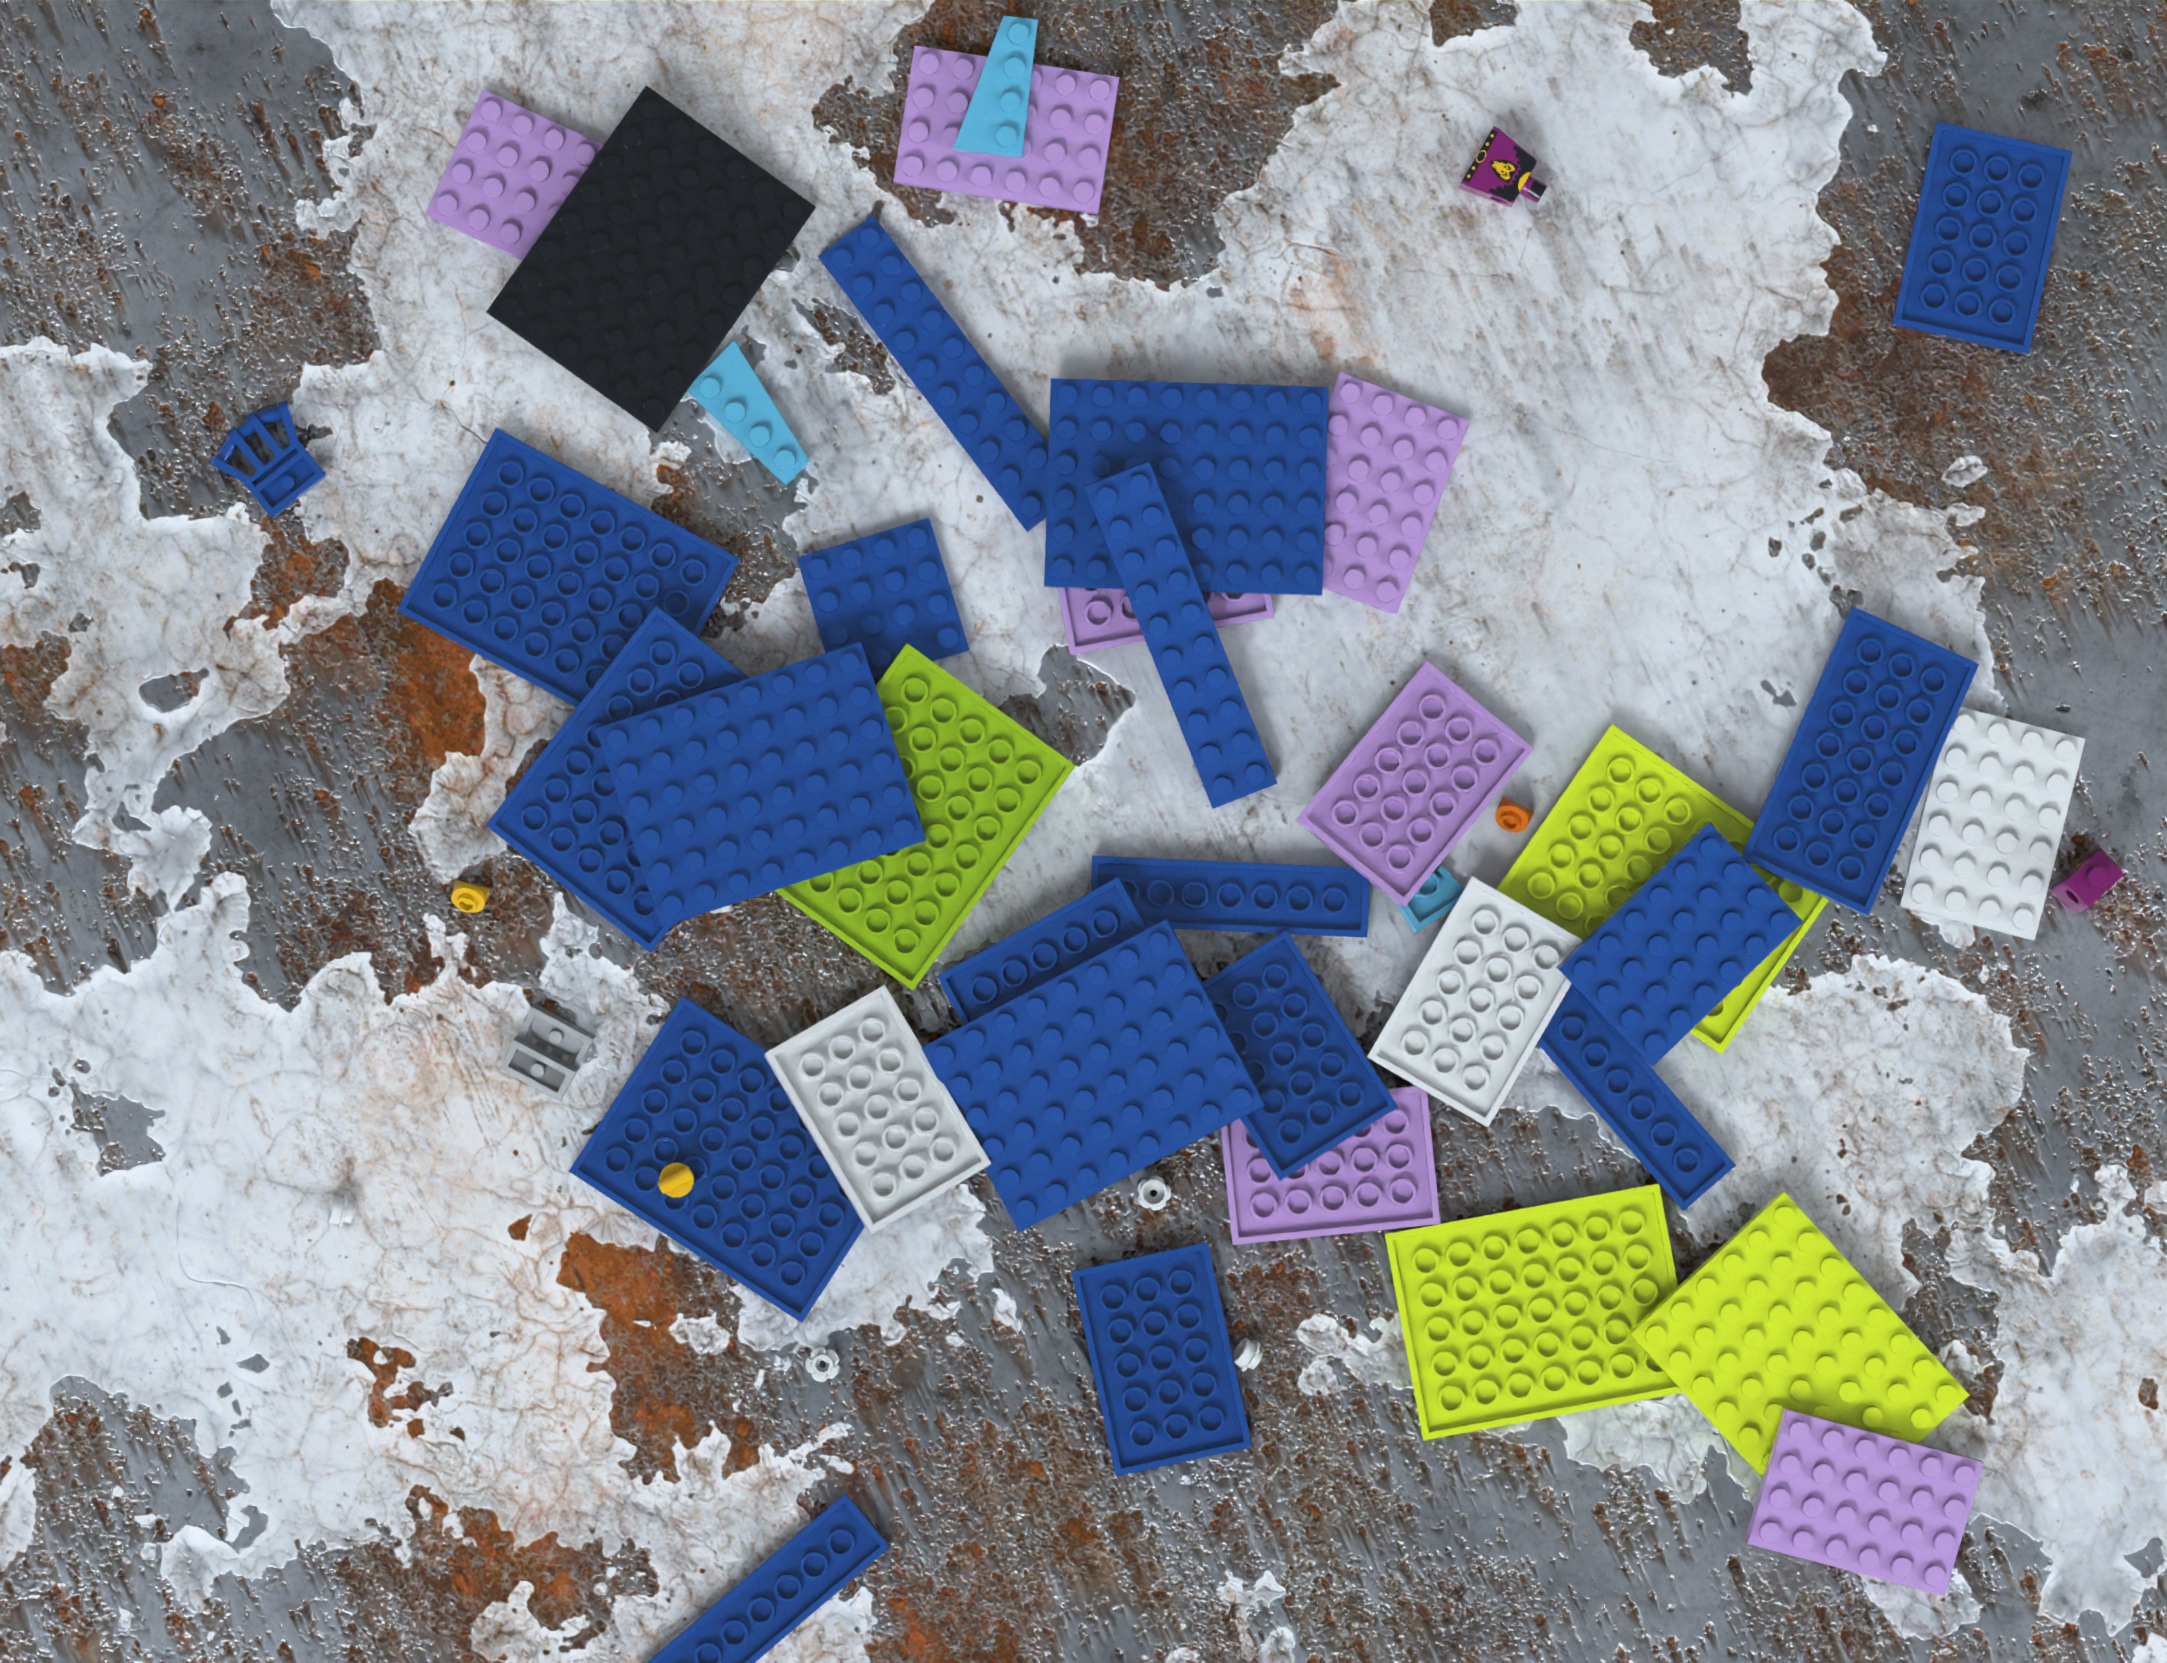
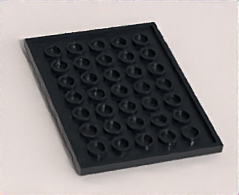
M646 85L486 313L655 433H658L811 216L816 206Z

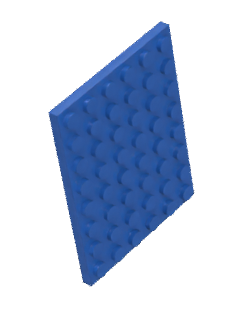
M1051 378L1044 587L1125 590L1084 486L1149 460L1201 592L1322 596L1329 387Z
M495 428L397 611L569 704L578 707L656 605L699 638L741 559Z
M656 605L485 826L644 949L652 953L673 924L664 927L660 926L595 728L750 677Z
M862 642L595 728L661 927L926 841Z
M1168 918L921 1048L937 1079L947 1088L990 1160L991 1165L985 1169L1019 1232L1266 1104Z
M682 996L569 1172L803 1323L865 1225L767 1062L764 1054L768 1050ZM678 1162L689 1166L695 1178L693 1188L683 1197L675 1198L667 1194L663 1195L657 1183L660 1173L667 1165Z

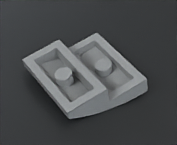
M535 1003L531 1007L499 1069L561 1101L596 1035Z

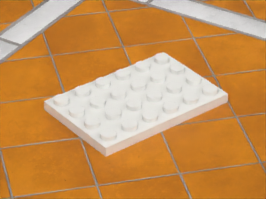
M1960 707L1932 770L1898 906L2035 941L2086 739Z
M1471 876L1367 1058L1482 1125L1489 1127L1572 984L1556 966L1583 940Z
M885 985L764 1054L870 1235L991 1165L990 1160L947 1088L937 1079L921 1049L922 1046Z

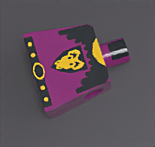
M1494 126L1459 188L1504 206L1512 207L1519 194L1537 204L1547 185L1530 176L1537 164V160Z
M2098 844L2058 880L2050 890L2074 915L2090 907L2124 875V872ZM2070 892L2073 893L2078 900H2076V899L2070 894Z

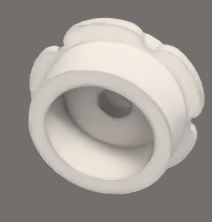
M1151 1176L1148 1180L1143 1179L1137 1187V1192L1139 1193L1137 1199L1144 1208L1150 1207L1152 1210H1160L1165 1207L1166 1201L1171 1197L1169 1185L1165 1184L1164 1179L1159 1176ZM1151 1190H1156L1157 1195L1154 1197L1151 1196Z
M342 1194L341 1197L332 1195L330 1199L328 1223L338 1224V1228H342L343 1222L351 1221L353 1202L347 1201V1195Z
M1243 1338L1234 1349L1232 1354L1233 1361L1239 1366L1238 1369L1240 1371H1245L1247 1368L1254 1369L1259 1364L1263 1352L1260 1350V1343L1258 1341Z
M818 1347L806 1359V1370L812 1374V1378L816 1381L824 1382L827 1378L832 1379L838 1374L840 1369L838 1365L839 1357L832 1349L826 1350L824 1347ZM825 1361L826 1367H820V1362Z

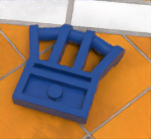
M287 400L279 402L278 407L258 413L251 412L246 416V422L237 429L233 427L227 432L228 436L216 457L212 455L208 462L243 482L272 519L327 477L326 473L299 441ZM283 420L290 446L283 450L264 425ZM255 431L258 432L276 455L266 465L263 464L245 441ZM237 446L257 470L251 477L228 464Z

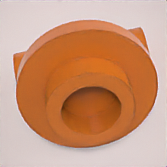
M1502 797L1495 813V819L1504 830L1517 833L1527 828L1534 811Z

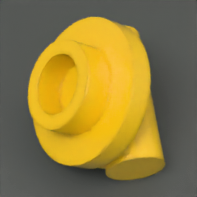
M456 880L451 895L452 903L463 912H479L484 908L488 900L490 888Z
M677 1162L667 1165L661 1171L657 1183L663 1195L667 1194L668 1196L678 1198L687 1195L692 1190L695 1178L689 1166Z

